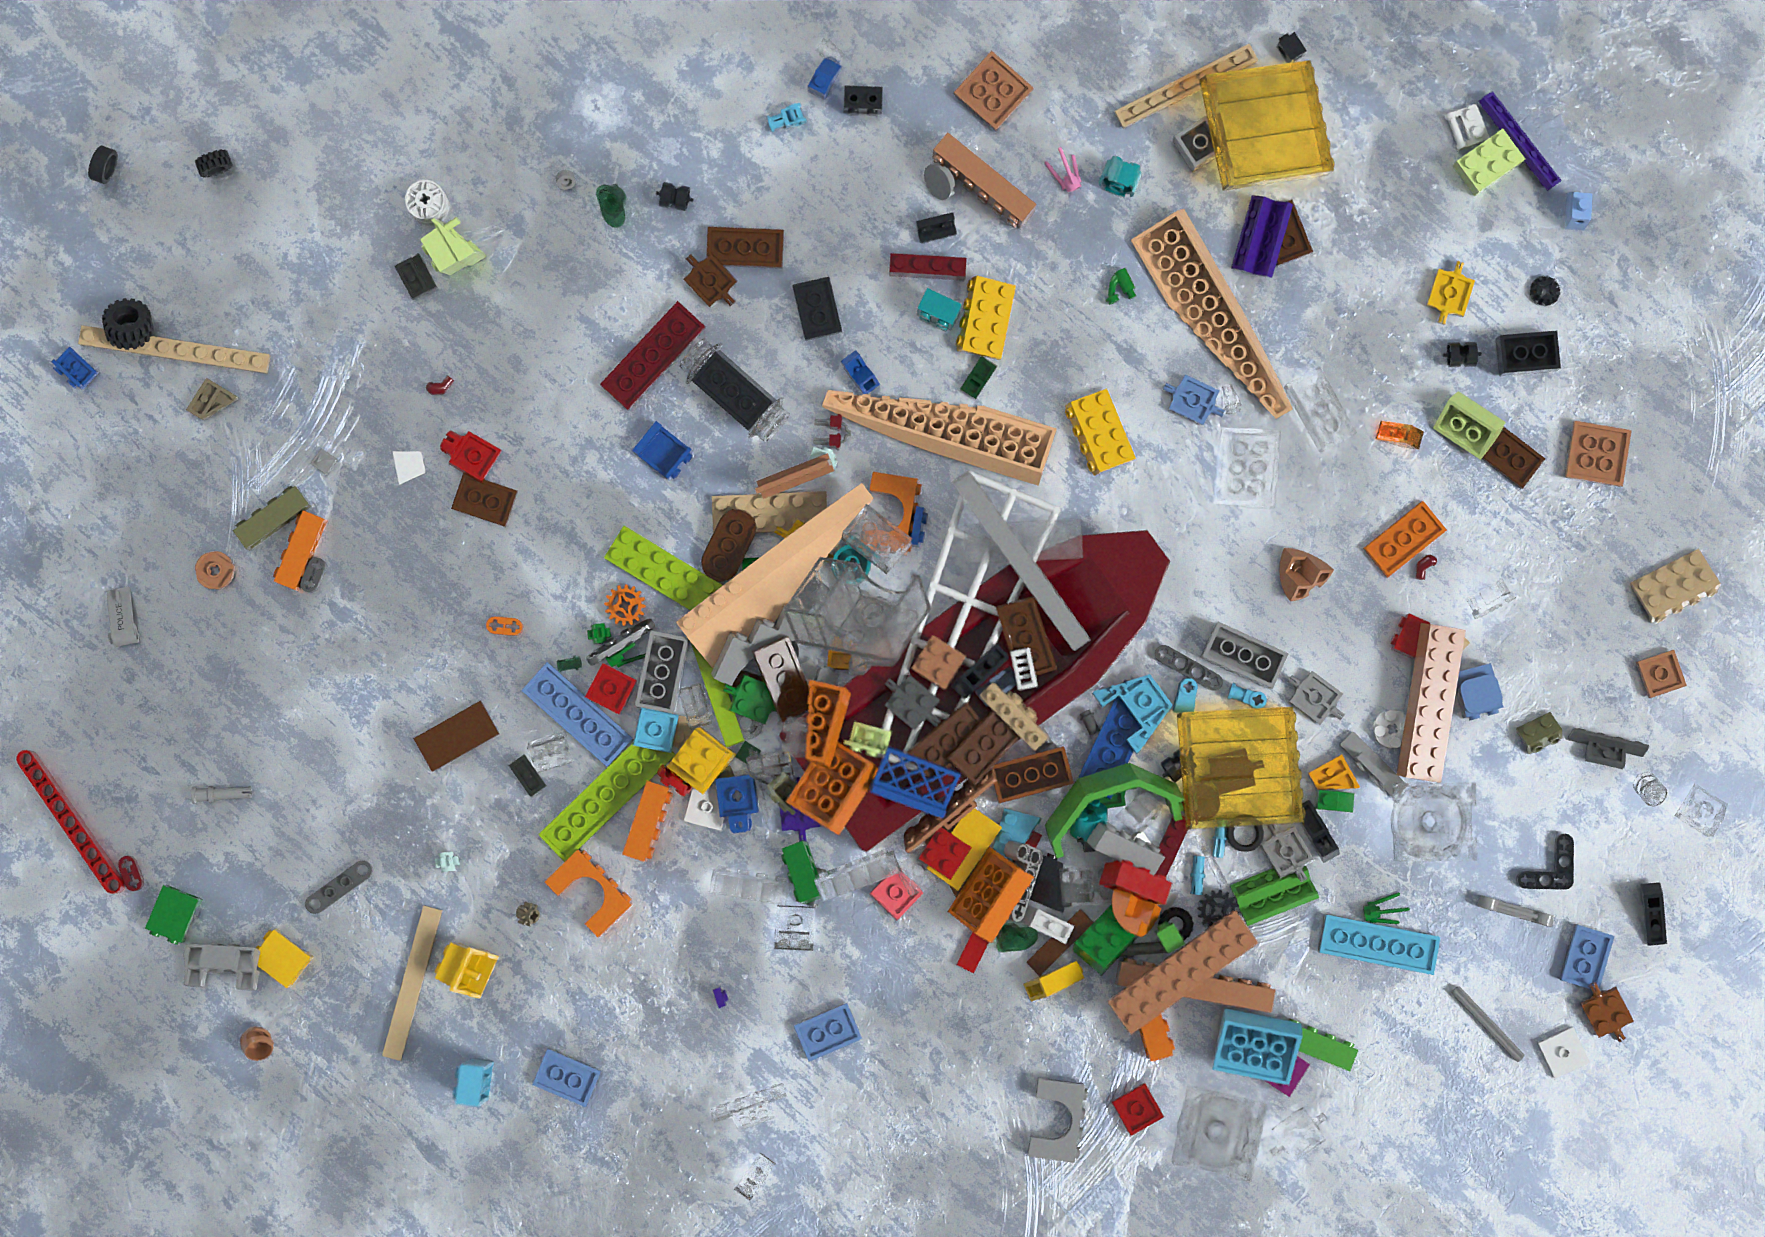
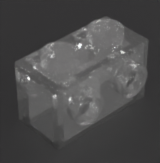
M787 717V722L783 721V733H786V741H782V753H786L785 757L806 758L807 718Z

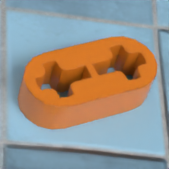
M491 617L487 620L486 628L492 634L518 636L523 631V624L515 618ZM497 620L498 624H503V628L498 627L496 631H493L490 624ZM513 622H516L519 629L513 632L512 629L506 628V625H513Z

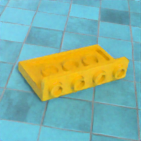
M974 276L968 281V296L963 303V309H965L964 316L961 317L959 323L961 331L955 343L957 351L1001 360L1016 285L981 276Z
M1107 389L1071 401L1065 406V414L1071 421L1073 434L1079 440L1080 451L1085 455L1088 470L1094 476L1136 459Z

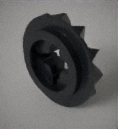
M1549 276L1536 278L1530 286L1532 300L1541 306L1554 304L1561 294L1560 285L1555 278ZM1550 285L1548 290L1550 292V295L1546 293L1541 297V294L1543 292L1541 287L1545 288L1546 286Z

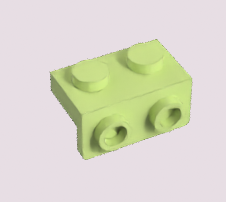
M854 722L850 740H845L844 744L850 745L849 749L861 752V749L867 750L866 754L878 757V753L885 754L891 731Z

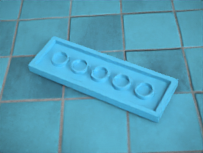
M1325 915L1319 953L1434 975L1441 937Z

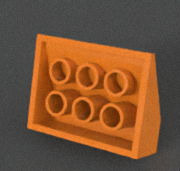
M837 742L831 767L828 768L810 763L786 802L832 832L840 835L869 789V785L872 779L874 780L878 767Z
M989 847L948 912L975 934L992 943L1034 877Z

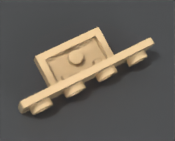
M993 682L980 694V697L1033 750H1036L1048 739V736L1035 724L1037 717L1034 710L1026 707L1022 703L1020 696L1016 693L1013 694L1009 691L1005 694Z

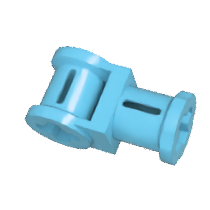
M795 103L782 109L780 114L771 117L769 115L766 116L771 132L783 126H786V129L805 124L807 120L803 117L801 103Z
M1232 683L1227 697L1229 700L1232 698L1246 703L1254 709L1264 707L1267 701L1264 693L1238 687L1236 683ZM1260 695L1262 703H1258L1256 706L1252 698Z

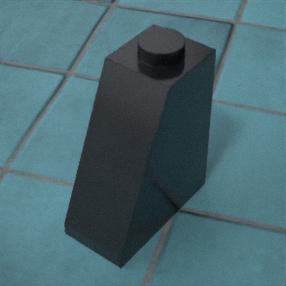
M1047 853V856L1043 855L1030 900L1063 913L1065 910L1063 863L1057 861L1058 858L1055 855Z

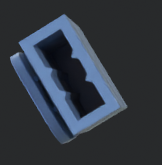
M1491 663L1459 672L1456 695L1463 718L1469 717L1470 721L1481 718L1480 714L1487 712L1489 716L1499 713L1498 709L1504 708L1499 683L1494 675Z

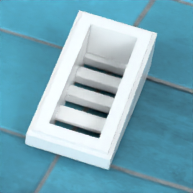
M1030 648L1011 651L1018 690L1038 686ZM1027 654V658L1016 660L1015 656ZM1020 663H1029V666L1020 668L1017 666ZM1030 670V674L1019 675L1020 671ZM1030 677L1032 678V681L1025 683H1021L1020 680Z

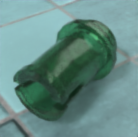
M573 655V658L557 660L558 671L579 670V668H582L580 656Z

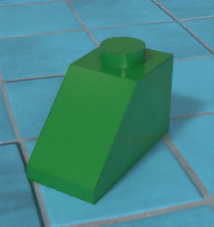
M1316 790L1314 808L1316 810L1353 813L1355 793Z

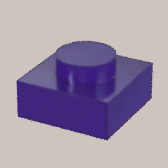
M721 987L713 989L718 1008L727 1006L726 1001H729L726 990H722Z

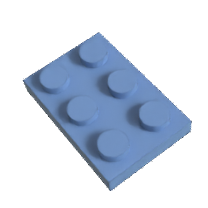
M1576 924L1560 980L1590 989L1589 984L1592 983L1593 985V982H1597L1600 989L1615 936Z
M848 1003L794 1025L809 1062L862 1039Z
M548 1048L532 1085L587 1107L601 1070Z

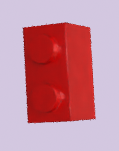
M1410 613L1406 614L1405 617L1402 616L1398 623V627H1400L1399 632L1393 635L1390 642L1392 644L1391 650L1411 659L1415 658L1421 623L1430 624V622Z

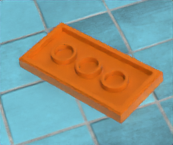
M1421 501L1363 549L1386 578H1388L1447 531V529L1426 503Z

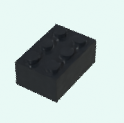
M1557 331L1500 335L1495 339L1499 376L1556 372L1561 369Z

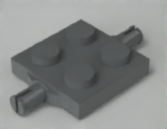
M911 675L899 686L890 678L887 680L888 682L884 685L893 691L891 698L885 704L887 708L914 730L925 720H928L935 727L938 725L937 723L941 720L936 718L932 712L940 699Z

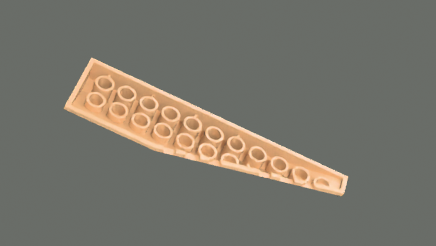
M1185 209L1174 212L1131 239L1168 306L1178 313L1180 318L1194 330L1193 332L1205 342V345L1222 363L1234 372V375L1247 386V389L1259 399V402L1276 419L1291 411L1293 408L1265 351Z
M827 391L822 407L836 414H841L842 417L929 452L1038 486L1057 428L986 406L977 405L976 408L968 407V404L957 406L949 405V402L937 404L932 403L930 400L901 397L898 400L890 399V396L879 398L870 397L871 394L859 396L853 395L852 392Z

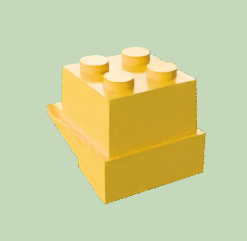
M697 726L672 761L667 765V768L704 795L715 779L734 759L736 753L730 748H726V745L701 726Z
M450 942L443 951L444 958L442 962H439L435 969V979L449 985V991L480 999L499 956L485 949L472 948L462 943Z

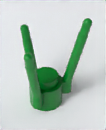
M631 643L612 656H606V660L611 667L617 665L619 668L624 664L645 658L646 653L622 661L624 659L623 653L635 646V643Z
M1398 892L1376 901L1367 902V905L1363 906L1365 921H1370V923L1399 924L1400 922L1397 920L1380 919L1379 917H1381V914L1409 911L1410 908L1380 910L1379 906H1375L1400 896Z

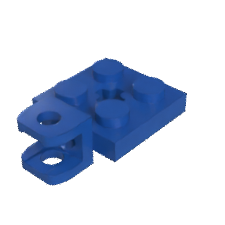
M754 774L715 779L720 817H728L732 833L750 831L752 829L751 814L759 813ZM735 790L742 794V797L739 799L740 801L732 797V794L736 792Z

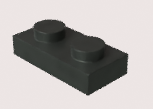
M525 754L508 765L530 797L547 786Z

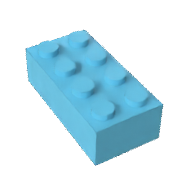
M471 1058L456 1068L455 1079H458V1085L453 1090V1099H456L455 1104L479 1107L489 1100L494 1061Z

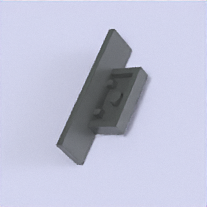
M1574 728L1568 736L1569 741L1587 744L1585 761L1618 769L1625 767L1626 753L1643 757L1649 749V745L1643 744L1640 741H1629L1621 737H1612L1603 733L1586 731L1582 728Z

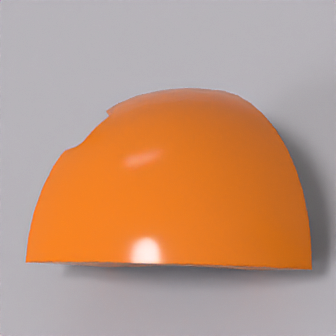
M1116 889L1113 891L1112 908L1119 924L1134 935H1146L1156 923L1161 908L1155 903L1137 899L1131 893Z

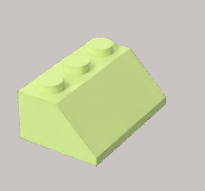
M1458 391L1446 403L1433 429L1481 460L1499 436L1506 422Z

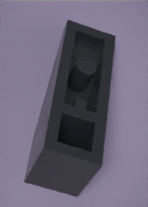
M996 643L952 687L966 700L1010 657Z
M1661 883L1640 884L1647 945L1667 944L1664 898Z

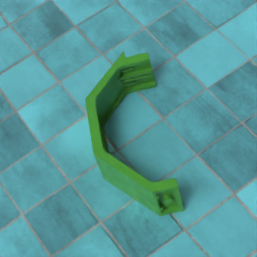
M1126 763L1077 779L1046 822L1045 829L1056 858L1064 857L1061 847L1062 837L1088 803L1093 800L1134 787H1141L1164 797L1174 820L1178 821L1182 819L1181 812L1184 809L1181 801H1185V798L1176 783L1134 764Z

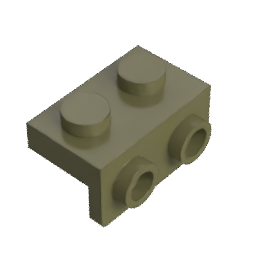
M1551 712L1516 728L1517 734L1526 746L1528 755L1538 753L1544 747L1550 744L1554 745L1563 738L1562 728Z
M783 771L766 787L771 792L768 794L775 803L779 802L778 805L784 812L788 810L794 815L796 812L791 807L792 805L786 801L797 783Z

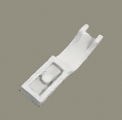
M1030 905L1027 906L1023 919L1019 921L1065 944L1074 928L1073 925Z

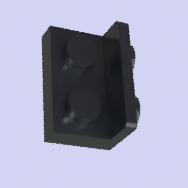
M953 212L916 221L920 243L957 235Z

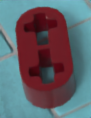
M123 856L118 862V868L124 884L130 891H139L144 886V878L138 862L133 856ZM126 859L127 861H132V865H130L131 872L123 866L126 863ZM131 875H133L134 879L139 880V883L136 884L137 887L130 885V882L133 881Z

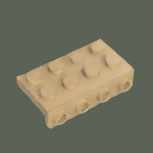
M1697 549L1631 582L1630 586L1648 613L1649 621L1651 623L1655 621L1659 623L1665 620L1667 615L1671 613L1677 614L1689 604L1691 606L1696 605L1705 596H1714L1718 593L1721 583L1701 551Z

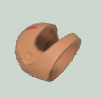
M253 1026L242 1034L240 1047L248 1059L259 1061L271 1055L274 1049V1041L271 1039V1034L267 1029Z

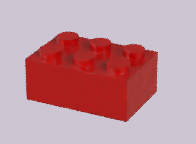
M1114 860L1113 862L1105 863L1099 885L1113 891L1116 889L1131 893L1140 900L1157 905H1165L1172 882L1167 881V877L1163 875L1150 874V870L1147 868H1136L1130 861L1122 860L1120 862Z

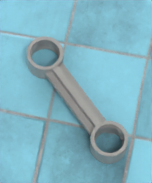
M1480 895L1477 905L1484 909L1548 927L1553 926L1555 919L1554 915Z

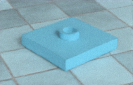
M641 708L633 746L671 753L679 715Z

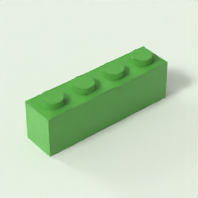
M1291 1018L1289 1019L1291 1022L1301 1023ZM1307 1026V1029L1302 1027V1039L1298 1050L1302 1053L1347 1071H1351L1358 1053V1049L1354 1048L1355 1044L1344 1040L1343 1043L1335 1041L1336 1036L1325 1033V1036L1318 1034V1029Z

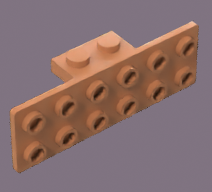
M994 766L976 785H973L967 779L958 791H953L945 809L946 814L944 818L926 814L921 817L918 824L914 827H909L903 836L905 851L910 853L943 825L949 830L976 808L977 803L974 799L997 781Z

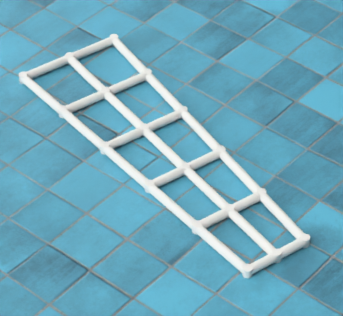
M970 471L978 483L1008 495L1001 512L1005 521L1008 518L1015 498L1051 512L1031 553V557L1036 562L1060 514V507ZM959 495L897 681L898 686L907 679L917 646L924 649L928 643L921 640L920 637L936 591L964 602L948 641V645L952 648L956 645L971 606L998 616L995 606L977 600L975 596L993 552L1005 555L992 537L990 541L957 529L966 502L961 495ZM954 536L986 548L968 595L938 584ZM1021 577L1007 603L1018 600L1025 585ZM1000 620L981 657L997 643L1003 630ZM965 658L962 665L970 668L976 662ZM931 683L929 691L935 695L938 686ZM970 696L966 700L961 697L955 710L965 702H968ZM889 708L882 729L888 731L895 714ZM936 708L932 712L935 717L945 720L950 715ZM924 722L916 730L912 729L903 752L906 753L915 745ZM878 753V757L883 759L884 754ZM890 753L888 761L898 763L900 758ZM913 762L905 763V767L909 770L918 768Z

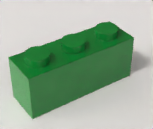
M802 840L782 848L783 854H781L783 863L788 866L789 872L787 875L789 881L794 884L795 890L793 893L795 899L801 904H807L826 897L808 842Z

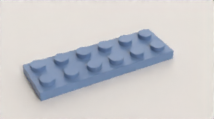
M548 662L521 690L606 767L633 740L626 731L590 699L586 698L580 690Z

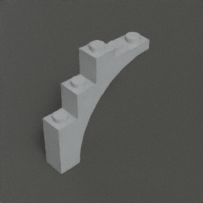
M784 605L776 624L768 619L763 621L757 619L748 639L742 633L737 632V634L730 632L711 674L714 679L732 686L739 672L754 658L752 651L773 641L788 636L790 641L812 640L833 645L836 638L829 628L824 626L818 628L814 622L805 619L800 608L793 605L791 607Z

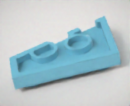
M1004 808L1000 822L1002 829L996 836L993 849L1006 857L1004 854L1006 843L1015 841L1025 844L1042 818Z

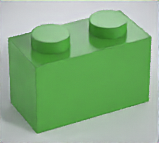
M1165 921L1156 926L1158 930L1154 932L1168 954L1185 945L1174 923Z

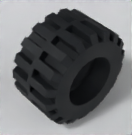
M123 298L122 301L116 300L114 304L110 303L108 309L105 308L103 311L102 323L108 342L110 341L112 346L116 345L118 349L124 348L129 350V348H133L134 350L137 349V346H144V342L150 341L154 328L151 313L146 304H143L140 300L136 302L133 298L130 300ZM125 323H133L131 325L123 326V324Z

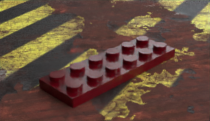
M677 301L600 385L629 411L701 334L706 326Z

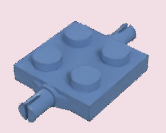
M1186 374L1177 388L1167 382L1163 390L1173 394V401L1168 410L1202 426L1211 413L1220 417L1223 416L1225 410L1215 406L1220 390Z

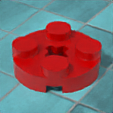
M664 764L658 769L657 775L661 777L660 782L667 787L673 786L676 788L675 791L681 796L685 797L692 790L693 787L690 784L686 783L667 766L665 767Z

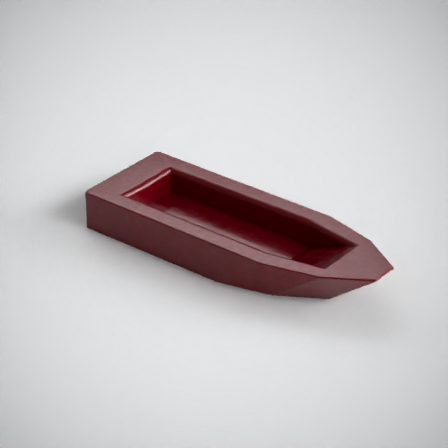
M1148 530L1079 535L1040 552L1036 564L1083 627L1090 641L1074 651L1034 597L1057 669L1036 675L1038 685L1036 687L1018 690L1016 685L1009 691L1020 696L1022 703L1034 710L1037 717L1035 722L1037 726L1095 685L1146 624L1170 564L1169 558ZM1008 564L979 586L975 599L995 607L1007 604L1020 576L1013 566ZM1026 584L1018 600L1034 596ZM958 601L925 625L920 639L929 642L931 637L935 636L948 644L964 602ZM971 606L954 649L965 655V658L977 662L981 658L999 621V617ZM1003 630L997 644L1010 658L976 690L1010 666L1014 671L1011 653ZM913 635L842 686L851 693L838 742L848 749L850 745L844 744V741L850 740L854 722L882 729L888 711L885 704L893 693L884 684L888 682L889 678L897 684ZM917 646L907 678L911 675L929 690L932 682L911 670L924 650ZM961 664L946 689L943 690L938 687L935 696L940 701L934 708L950 715L955 711L961 696L952 685L969 667ZM1032 678L1023 679L1021 683L1030 682ZM975 691L971 694L967 703L982 721L992 708L990 706L986 707ZM809 711L784 728L779 734L780 739L804 772L810 765V762L806 759L807 715H809ZM894 714L889 729L891 736L888 746L903 752L912 728ZM928 720L924 721L916 743L935 728ZM861 749V752L852 750L879 768L882 758L866 754L867 750ZM954 765L948 768L961 774L956 786L967 779ZM902 766L892 769L895 778L906 773ZM890 770L882 773L879 780L886 782L893 779ZM919 773L910 776L913 784L924 780L923 776ZM947 774L942 776L941 780L944 785L952 782L954 776ZM908 777L897 781L901 788L911 786ZM939 778L935 779L932 783L928 782L931 791L942 787ZM926 784L915 788L917 794L920 795L929 792ZM869 787L846 823L845 828L860 849L866 852L922 811L874 794ZM943 790L933 794L934 799L937 801L945 795V792Z

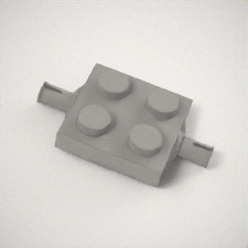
M1311 671L1302 682L1293 675L1287 681L1296 687L1295 694L1289 703L1319 725L1330 714L1339 720L1344 717L1345 714L1336 708L1338 700L1343 693L1315 672Z
M1275 822L1272 825L1269 824L1267 827L1273 836L1270 840L1262 843L1261 847L1277 875L1281 879L1288 874L1296 873L1300 882L1305 881L1307 877L1302 869L1307 864L1313 862L1314 858L1297 829L1293 827L1287 831L1280 832Z

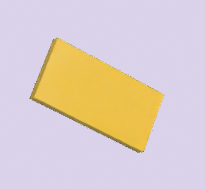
M974 808L958 822L951 832L952 835L972 847L952 879L949 880L930 866L926 869L958 891L1002 827Z

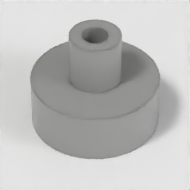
M569 170L559 172L556 175L557 186L562 190L573 188L576 183L574 173Z

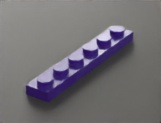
M1493 91L1478 101L1483 110L1491 117L1494 124L1500 130L1504 129L1525 158L1524 161L1528 168L1535 174L1547 191L1562 181Z

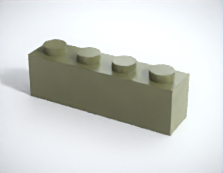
M289 486L282 492L283 495L279 498H272L267 502L265 508L255 510L251 514V518L241 520L235 525L236 528L233 532L245 549L250 551L294 520L299 513L302 514V511L312 507L299 487Z

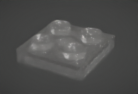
M927 845L892 863L910 897L942 881L926 869L928 867L927 864L918 859Z

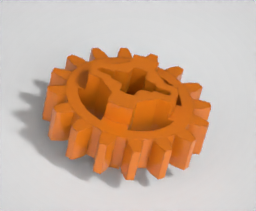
M625 584L624 589L618 585V591L611 589L612 596L607 595L606 597L609 599V602L604 603L605 606H609V609L605 610L606 613H611L609 619L616 618L615 624L618 625L622 621L623 626H626V622L633 625L634 619L639 622L638 616L639 614L644 616L641 610L646 608V605L642 604L646 600L645 597H639L642 592H635L636 587L634 586L629 589L627 584ZM625 593H630L636 598L630 599L626 597ZM618 596L619 600L617 604L613 605L614 599ZM623 599L627 603H630L627 609L628 613L624 608H621V606L623 605ZM638 605V609L636 613L633 615L632 610L635 606ZM622 612L626 618H621L615 613Z

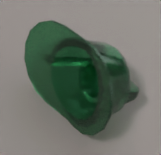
M603 184L596 190L602 216L611 227H621L626 218L624 206L627 202V196L618 184L611 186Z
M1008 922L1002 926L996 936V948L999 952L1026 950L1036 943L1038 932L1034 928L1019 927L1013 922Z

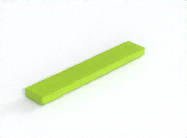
M691 643L726 748L744 742L745 740L736 714L729 710L732 703L729 694L723 692V688L727 689L724 687L725 683L713 678L711 674L713 668Z

